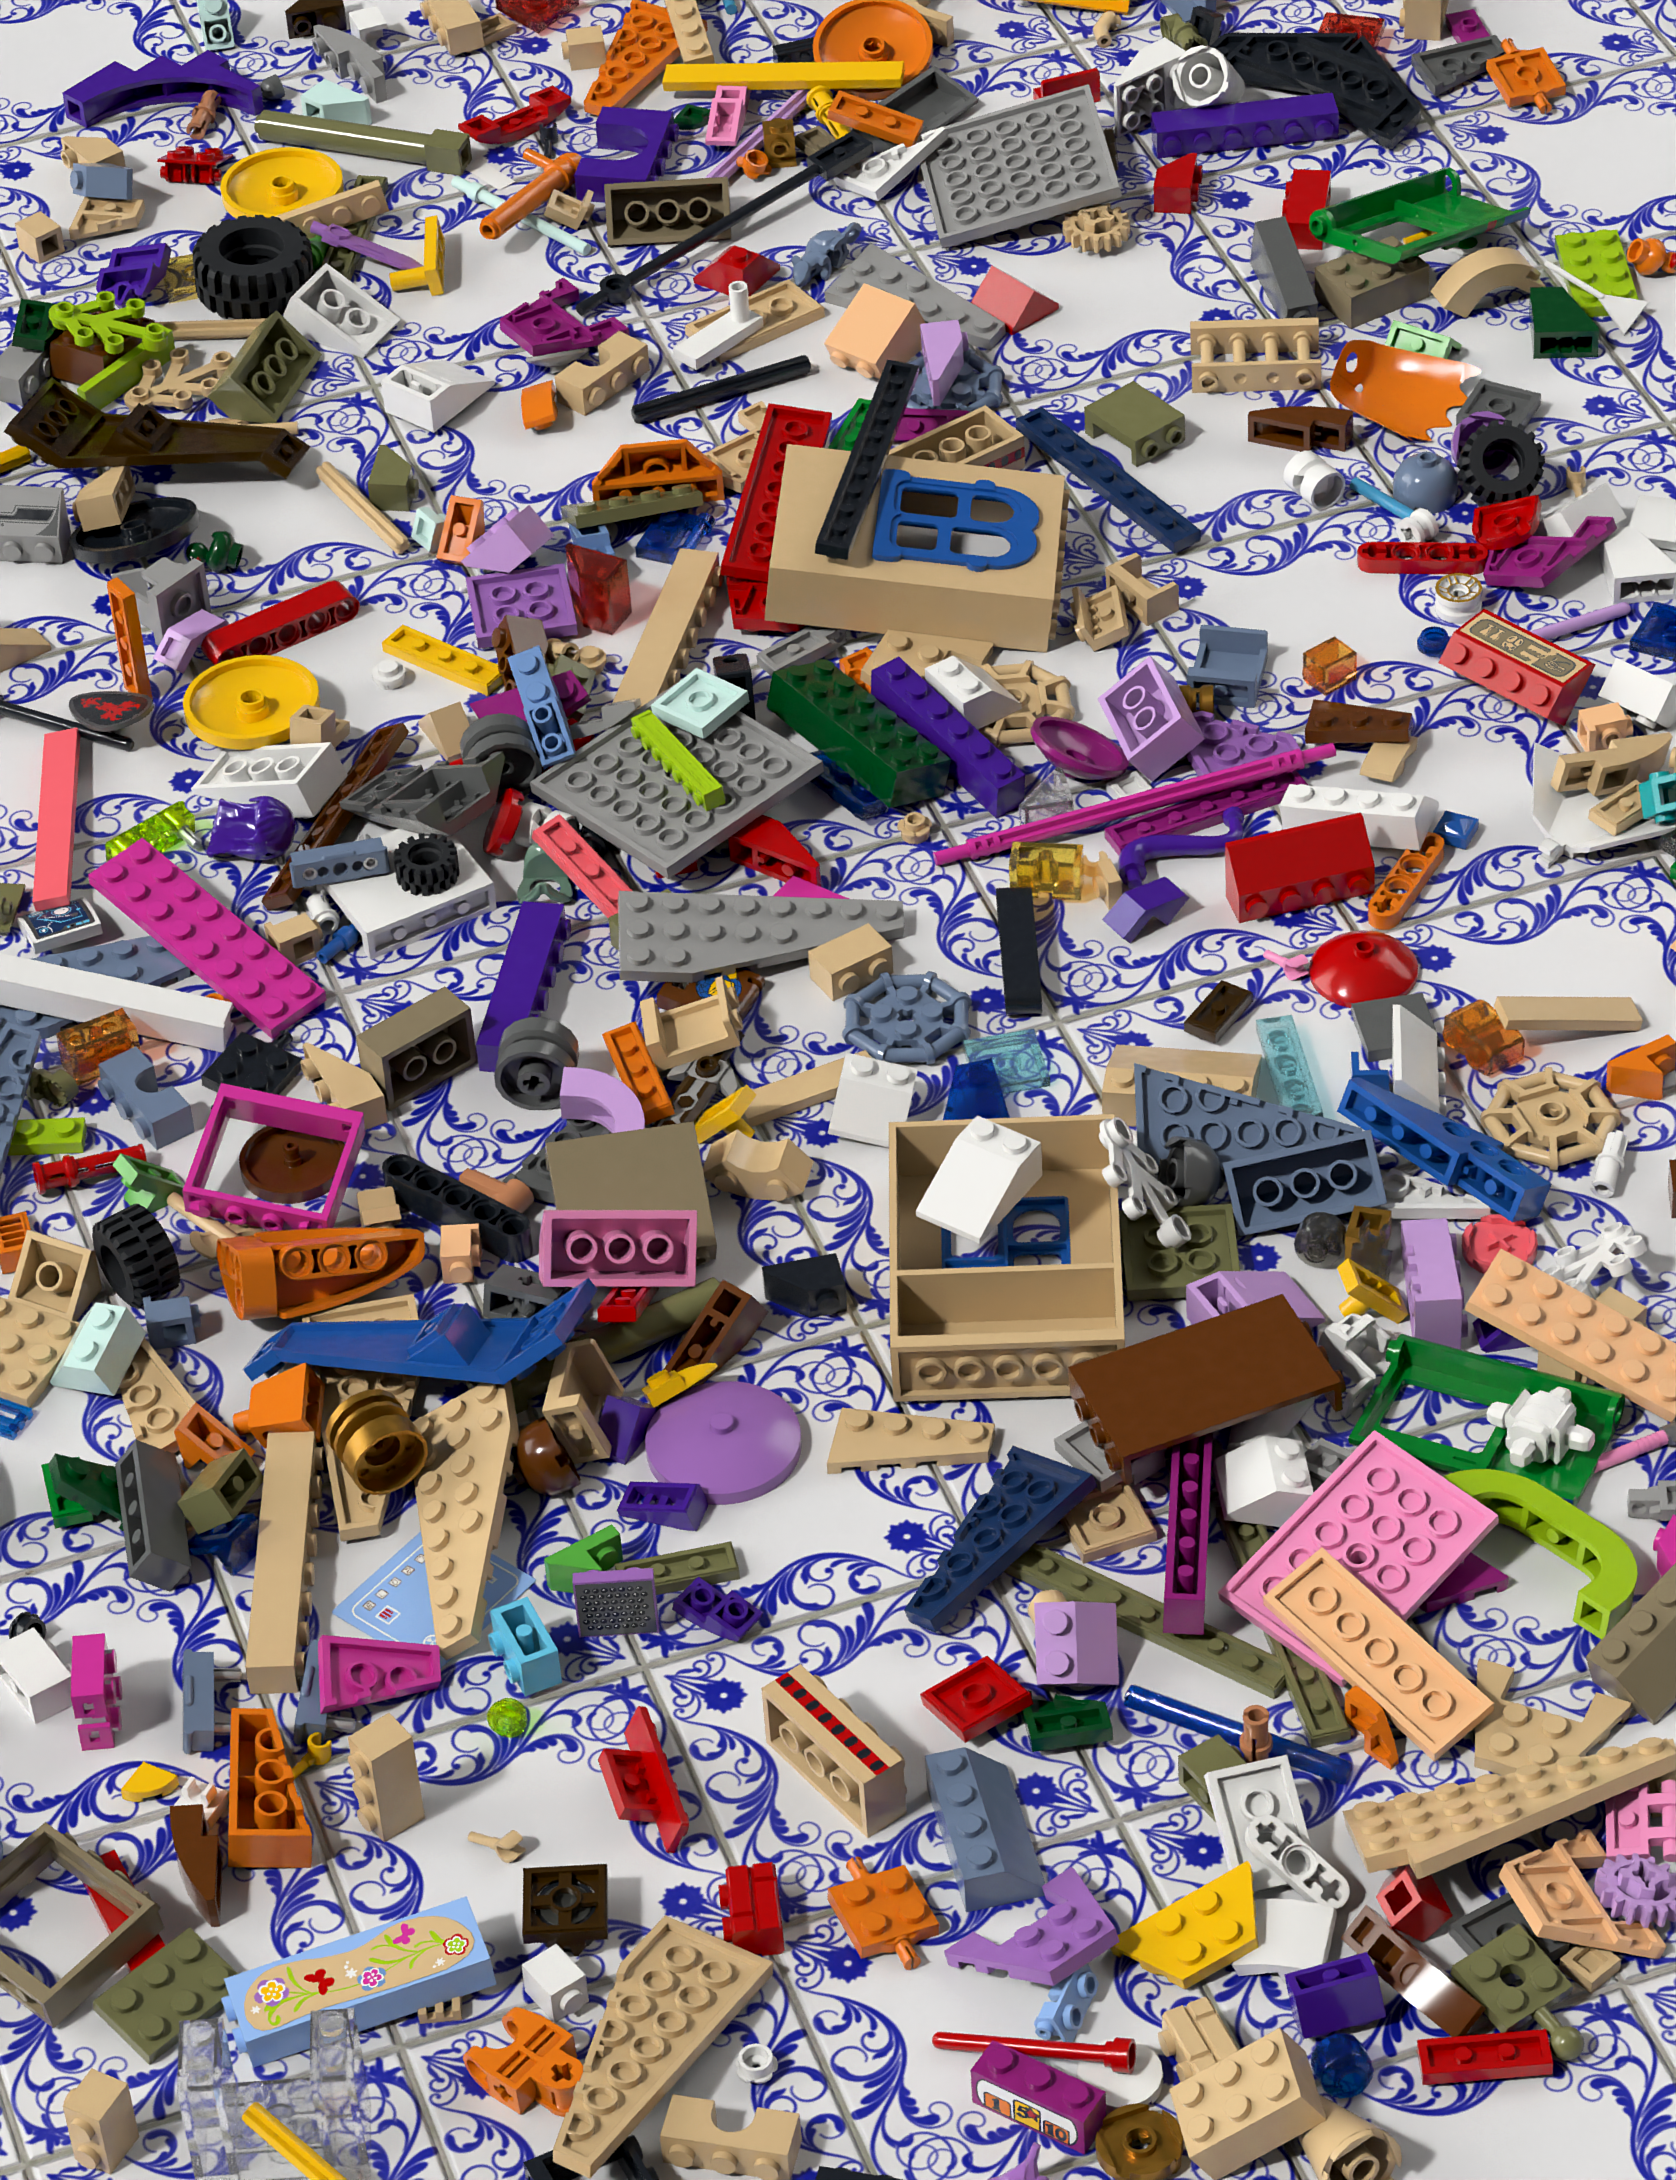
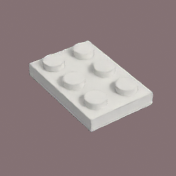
M1287 1755L1207 1772L1204 1778L1228 1870L1230 1871L1248 1861L1254 1874L1253 1893L1289 1886L1251 1852L1245 1842V1831L1249 1824L1260 1815H1272L1311 1847ZM1258 1827L1255 1828L1260 1833L1257 1838L1259 1843L1263 1845L1266 1841H1269L1278 1848L1272 1854L1276 1859L1290 1845L1285 1840L1281 1846H1278L1271 1839L1274 1831L1270 1827L1264 1830ZM1291 1853L1287 1856L1286 1866L1291 1873L1302 1875L1308 1871V1861L1304 1855ZM1317 1869L1308 1881L1317 1879L1319 1876Z

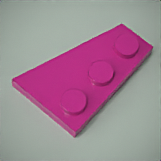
M322 1635L318 1641L320 1714L437 1689L441 1682L439 1645Z

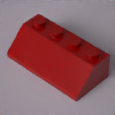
M1362 813L1226 842V898L1238 922H1248L1375 893V864Z

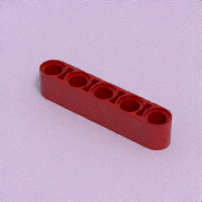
M336 580L329 581L212 631L203 639L201 650L213 665L243 656L272 655L349 622L358 614L360 603L342 583Z

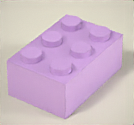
M1151 656L1146 658L1098 698L1127 760L1150 781H1154L1162 773L1166 772L1173 764L1205 739L1175 678Z

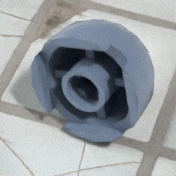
M1427 451L1414 454L1403 460L1394 474L1393 498L1414 511L1415 507L1424 508L1431 514L1447 510L1456 502L1458 494L1457 472L1449 460L1438 454Z

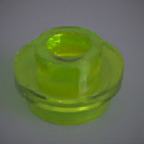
M503 1698L491 1705L487 1713V1722L497 1734L508 1738L517 1737L523 1733L527 1726V1712L524 1705L518 1700Z

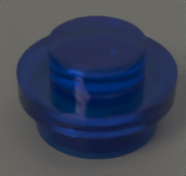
M1427 627L1422 630L1417 639V648L1421 653L1429 657H1439L1443 654L1450 637L1447 631L1441 627Z

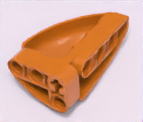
M373 1227L293 1229L257 1232L251 1236L218 1239L216 1253L229 1303L241 1321L271 1317L287 1319L350 1302L391 1283L421 1263L425 1254L424 1233L416 1229Z

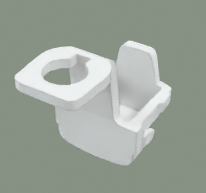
M1353 1313L1347 1315L1339 1323H1332L1322 1332L1318 1342V1346L1322 1345L1325 1348L1333 1370H1339L1340 1372L1343 1370L1357 1384L1349 1391L1345 1398L1343 1410L1341 1411V1415L1345 1418L1367 1400L1376 1377L1375 1373L1358 1356L1362 1354L1367 1346L1383 1353L1390 1342V1336L1376 1324L1375 1318L1369 1314L1360 1316Z

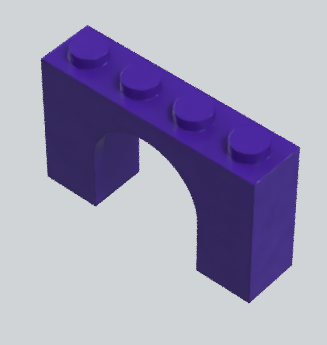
M602 106L596 121L598 149L632 151L639 154L621 160L581 158L574 174L577 200L582 201L587 191L591 190L594 192L591 202L605 203L604 184L659 181V177H663L665 174L666 159L671 158L672 144L678 141L679 126L674 124L673 111Z

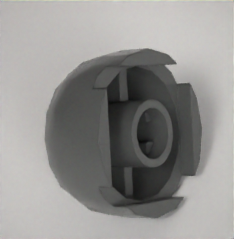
M1171 1137L1164 1147L1165 1149H1170L1168 1158L1160 1159L1157 1180L1164 1186L1170 1187L1175 1193L1178 1204L1174 1207L1208 1205L1216 1196L1218 1189L1223 1187L1225 1181L1224 1168L1220 1166L1217 1154L1211 1146L1202 1140L1190 1137Z

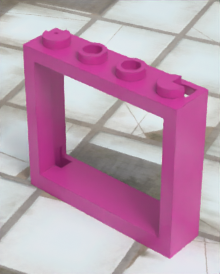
M221 1083L182 1190L185 1211L199 1217L210 1216L224 1219L236 1225L248 1224L262 1227L267 1231L333 1228L365 1136L364 1113ZM230 1118L346 1142L322 1213L205 1189Z

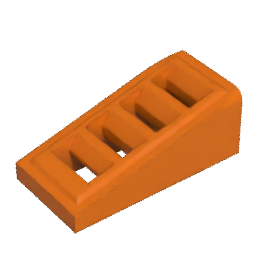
M26 1211L0 1217V1266L2 1274L16 1272L26 1232L31 1230Z

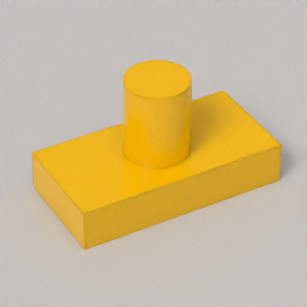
M747 1084L704 1111L695 1124L698 1144L721 1130L727 1135L735 1130H739L750 1138L754 1135L755 1130L742 1118V1115L757 1095Z
M1349 1258L1337 1267L1346 1292L1350 1295L1339 1305V1309L1344 1317L1353 1313L1362 1316L1372 1308L1398 1324L1409 1315L1397 1287Z

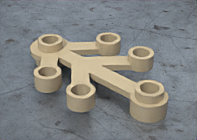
M185 348L173 349L170 352L171 365L163 382L154 387L155 379L162 375L161 363L155 359L147 360L142 364L143 377L139 386L133 387L124 395L125 405L129 408L130 412L139 403L143 406L146 404L152 409L154 405L175 407L181 410L188 409L193 405L192 395L207 397L234 357L227 351H219L213 355L210 363L181 375L184 367L190 363L189 353ZM210 375L213 376V377L206 378V379L202 380L200 384H199V383H193V382H196V381H198V380H200V379H203V378H205V377H208V376H210ZM167 393H173V396L165 395V394H167Z

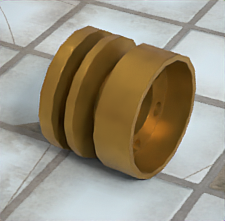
M372 1389L352 1395L336 1408L328 1420L325 1430L327 1442L362 1492L372 1495L393 1492L413 1480L425 1465L428 1456L427 1442L391 1392L382 1389Z

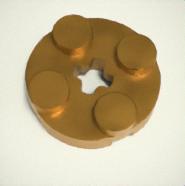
M1137 2103L1121 2106L1111 2111L1103 2119V2126L1097 2132L1095 2138L1096 2157L1101 2168L1109 2176L1115 2178V2180H1163L1177 2173L1181 2167L1183 2135L1180 2125L1170 2113L1162 2110V2114L1150 2111L1149 2105ZM1139 2139L1142 2144L1150 2143V2145L1145 2149L1132 2148V2141Z

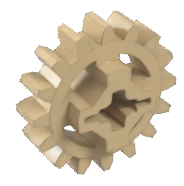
M1098 203L1092 207H1084L1079 211H1071L1072 214H1065V221H1062L1065 242H1071L1073 249L1081 246L1082 252L1089 250L1099 253L1100 249L1103 248L1109 252L1112 246L1120 248L1122 246L1121 241H1128V234H1130L1128 213H1121V207L1111 209V203L1105 205Z

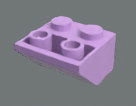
M530 505L521 512L515 507L466 548L470 554L461 562L467 567L510 573L555 535Z

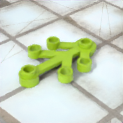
M101 291L97 293L96 300L79 305L63 301L49 309V319L52 321V325L60 330H69L74 337L75 344L81 347H88L93 344L94 332L103 342L105 351L110 354H119L124 349V338L119 334H112V332L141 338L143 347L148 351L159 352L167 347L168 333L163 325L151 323L145 328L120 322L129 318H141L145 315V302L138 298L129 299L126 302L125 308L113 310L115 308V295L109 291ZM100 310H101V311H109V312L102 313V314H98V315H91V314H90V313L97 312V311H100Z

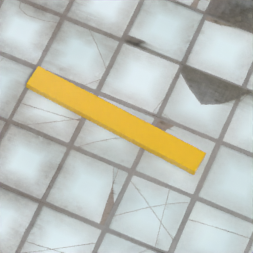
M904 61L666 64L662 84L664 91H716L717 85L747 86V90L812 89L819 85H825L829 89L901 88L905 67Z

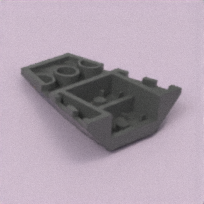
M503 751L492 753L487 760L481 762L477 755L465 757L463 765H449L447 760L436 762L425 771L422 765L382 771L339 803L341 809L395 828L424 834L434 833L443 836H453L495 805L505 756Z

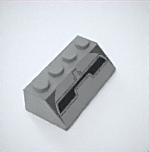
M0 485V561L63 564L70 547L69 539L71 536L63 488Z

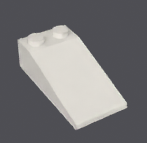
M331 742L271 745L247 750L225 748L191 790L195 795L218 801L223 798L226 801L240 804L256 803L250 802L249 799L259 796H270L285 803L293 812L294 818L303 817L304 819H309L320 813L322 806L348 775Z

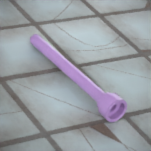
M1621 602L1530 632L1549 640L1625 616L1630 613L1631 607L1628 603Z

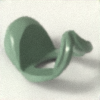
M536 842L533 843L525 855L523 880L517 890L518 902L522 904V901L534 902L542 894L560 903L571 901L573 887L568 876ZM551 880L560 885V891L555 890L546 882L537 883L531 891L530 887L537 881Z

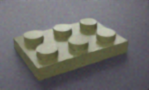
M189 1927L93 2001V2010L150 2065L224 2007L221 1998L229 1995L224 1979L238 1973Z

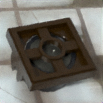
M607 1864L523 1868V1943H544L548 1948L557 1944L564 1952H572L574 1956H579L594 1940L608 1939Z

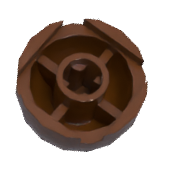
M545 1416L535 1420L521 1430L517 1446L512 1449L516 1461L514 1462L512 1473L520 1486L527 1482L534 1492L544 1496H554L567 1492L581 1484L580 1476L573 1461Z

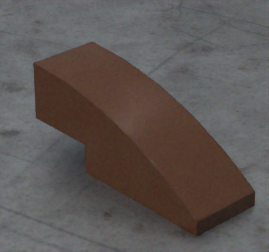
M1289 406L1250 411L1248 414V442L1299 452L1312 450L1314 446L1345 452L1353 438V411L1316 406Z
M203 1804L170 1806V1827L179 1872L186 1891L199 1913L210 1926L219 1927L223 1859L218 1835L208 1836Z

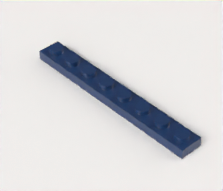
M1043 407L1016 418V430L1173 553L1201 541V530Z

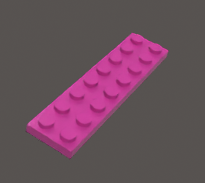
M143 837L88 874L91 886L218 994L224 996V999H229L238 1011L271 1039L276 1037L281 1030H286L327 1000L326 991Z

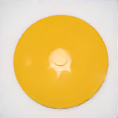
M282 147L260 151L236 162L224 174L220 190L223 205L234 218L237 219L238 216L244 215L246 217L264 215L266 218H271V216H277L342 193L344 185L342 171L331 157L311 149Z
M271 655L243 656L218 663L198 675L188 686L183 698L185 720L194 735L211 745L238 750L258 749L263 746L276 745L290 739V717L304 704L320 707L319 688L314 675L306 667L293 660Z

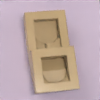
M1410 736L1409 742H1374L1363 761L1359 775L1394 782L1403 774L1405 760L1416 751L1418 737Z

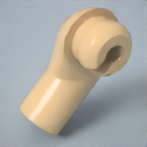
M1114 11L1104 12L1093 27L1095 39L1101 48L1108 47L1112 42L1109 29L1115 31L1118 29L1117 24L1121 25V17L1115 15Z

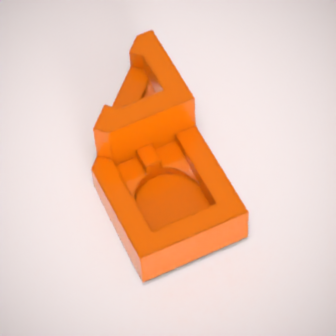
M1355 1685L1345 1693V1718L1347 1723L1364 1734V1752L1391 1770L1399 1763V1758L1384 1710L1371 1696Z

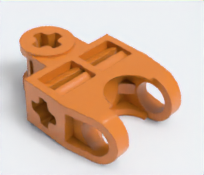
M514 2007L503 2016L502 2024L515 2041L509 2046L500 2049H493L487 2046L482 2049L478 2046H472L463 2054L465 2067L472 2078L491 2097L521 2115L536 2101L551 2113L565 2117L572 2104L573 2092L577 2081H580L583 2073V2065L577 2059L574 2036L544 2016L523 2008Z

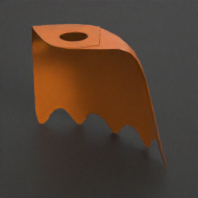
M1352 340L1347 342L1342 349L1330 380V389L1337 401L1356 414L1406 438L1413 437L1432 441L1426 434V431L1431 428L1452 426L1446 416V411L1451 407L1463 406L1467 396L1461 391L1460 384L1469 377L1479 375L1481 370L1467 363L1398 349L1370 340ZM1354 352L1357 355V365L1355 370L1350 373L1347 371L1346 361L1349 354ZM1361 383L1363 391L1357 392L1355 388Z

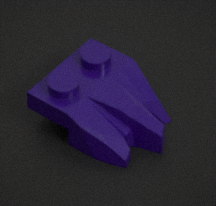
M166 243L113 249L109 267L100 268L96 285L97 292H112L115 295V305L119 309L125 308L126 302L129 299L146 297L166 276L172 249Z

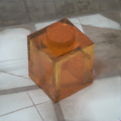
M1335 636L1303 653V680L1324 696L1356 680L1357 652Z

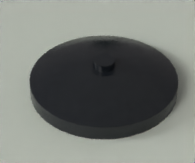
M179 497L146 499L129 504L122 524L85 532L82 525H80L71 534L69 542L74 557L82 562L104 564L129 561L152 555L185 539L199 526L200 517L196 504L191 500Z

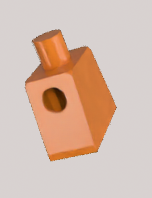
M307 1363L297 1365L255 1384L251 1388L249 1409L233 1415V1425L239 1435L252 1433L265 1449L267 1448L268 1433L315 1431L316 1443L320 1442L325 1384Z

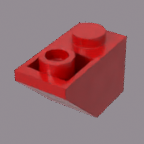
M1189 153L1157 169L1153 186L1155 213L1191 214L1193 202L1199 201V184H1202L1203 166L1197 165V153Z
M1410 1864L1399 1866L1385 1879L1376 1895L1391 1927L1421 1942L1426 1941L1453 1916L1432 1875L1417 1879Z

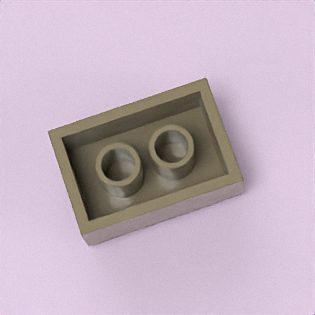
M1393 235L1378 241L1393 247L1404 245ZM1351 252L1315 267V296L1322 306L1350 329H1353L1429 297L1430 265L1419 256L1395 264H1389L1356 252Z
M445 986L356 1036L361 1069L372 1075L384 1094L385 1106L389 1112L477 1062L471 1008Z

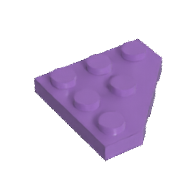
M1198 711L1192 714L1205 739L1185 756L1196 774L1202 776L1272 755L1289 752L1297 748L1301 750L1292 734L1278 731L1276 735L1259 731L1258 725L1235 719L1230 724L1215 720L1212 713Z

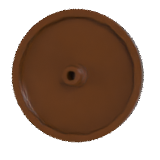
M266 1126L253 1134L242 1147L239 1165L243 1183L251 1193L269 1202L295 1204L316 1199L330 1191L345 1144L343 1141Z

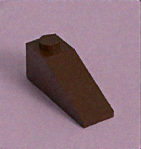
M723 1279L663 1370L666 1369L668 1373L673 1370L679 1372L698 1364L716 1363L718 1367L689 1388L704 1384L749 1343L769 1311L752 1295Z

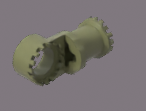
M1176 13L1160 18L1162 37L1174 42L1183 50L1187 51L1200 45L1208 46L1206 39L1198 35L1196 26L1190 22L1184 23L1180 14Z
M33 1068L26 1094L31 1099L40 1100L45 1098L53 1102L55 1106L63 1107L78 1095L79 1088L74 1078L62 1069H57L51 1073L45 1069Z

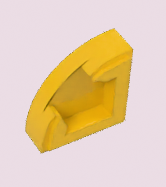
M143 1761L121 1788L122 1799L132 1802H143V1798L162 1794V1796L168 1795L178 1787V1776Z

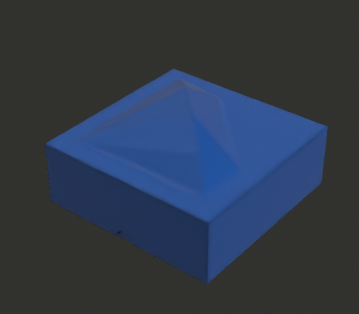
M1446 810L1433 833L1440 835L1446 845L1466 850L1479 828V819Z

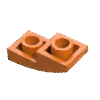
M553 380L522 389L521 408L525 430L533 427L535 430H542L552 426V421L556 420L558 409L554 401L556 388Z

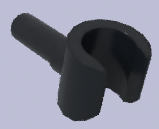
M543 123L539 125L540 142L544 144V156L551 158L552 145L558 142L557 124L553 123V127L544 128Z

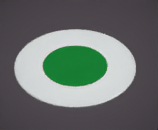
M1480 234L1459 241V246L1448 250L1459 255H1469L1485 249L1488 245V240L1485 235Z

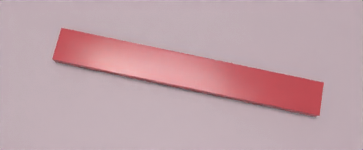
M78 728L44 734L33 888V905L36 911L70 905L81 738Z

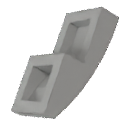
M640 698L607 703L601 707L602 718L576 722L570 725L572 740L596 734L620 722L641 706Z

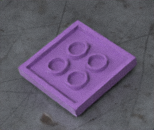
M564 563L513 570L510 573L499 572L465 577L478 649L495 648L492 646V633L499 626L505 615L542 620L547 639L578 635Z

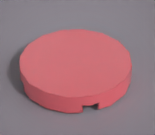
M1501 1214L1487 1215L1481 1217V1222L1474 1225L1472 1222L1466 1227L1462 1235V1256L1470 1267L1483 1274L1486 1273L1500 1249L1532 1265L1537 1256V1234L1533 1228L1531 1231L1526 1227V1222L1523 1220L1511 1222Z

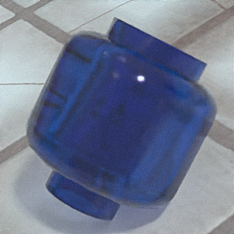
M1340 2033L1328 2036L1316 2045L1311 2055L1313 2072L1322 2089L1332 2097L1341 2099L1357 2096L1368 2087L1373 2078L1374 2067L1362 2042L1354 2035Z

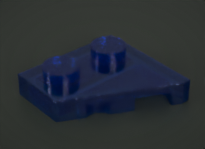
M992 1058L956 1065L943 1120L974 1119L976 1116L985 1119L1010 1118Z

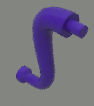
M1232 806L1223 812L1224 824L1229 827V832L1223 835H1149L1133 840L1121 850L1118 858V874L1122 883L1128 885L1130 890L1141 886L1142 881L1146 879L1147 875L1145 866L1147 860L1170 856L1206 855L1225 852L1226 842L1240 840L1243 837L1244 830L1242 824L1245 819L1243 811L1239 807Z

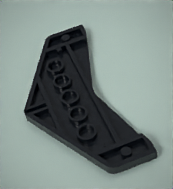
M1226 33L1210 46L1219 50L1241 76L1244 83L1310 93L1311 95L1333 93L1339 115L1376 143L1386 148L1393 149L1421 120L1419 104L1362 35L1358 39V33Z

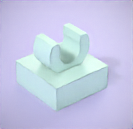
M429 507L417 508L411 537L427 551H438L446 515L443 513L436 514Z

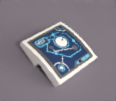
M84 897L70 901L68 906L36 911L16 917L17 924L27 944H31L35 954L103 934L98 916Z

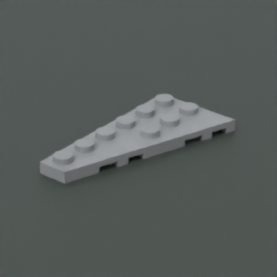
M872 243L863 250L824 292L826 303L847 309L864 283L915 303L925 323L958 320L961 332H967L968 344L991 350L1006 334L1004 322Z

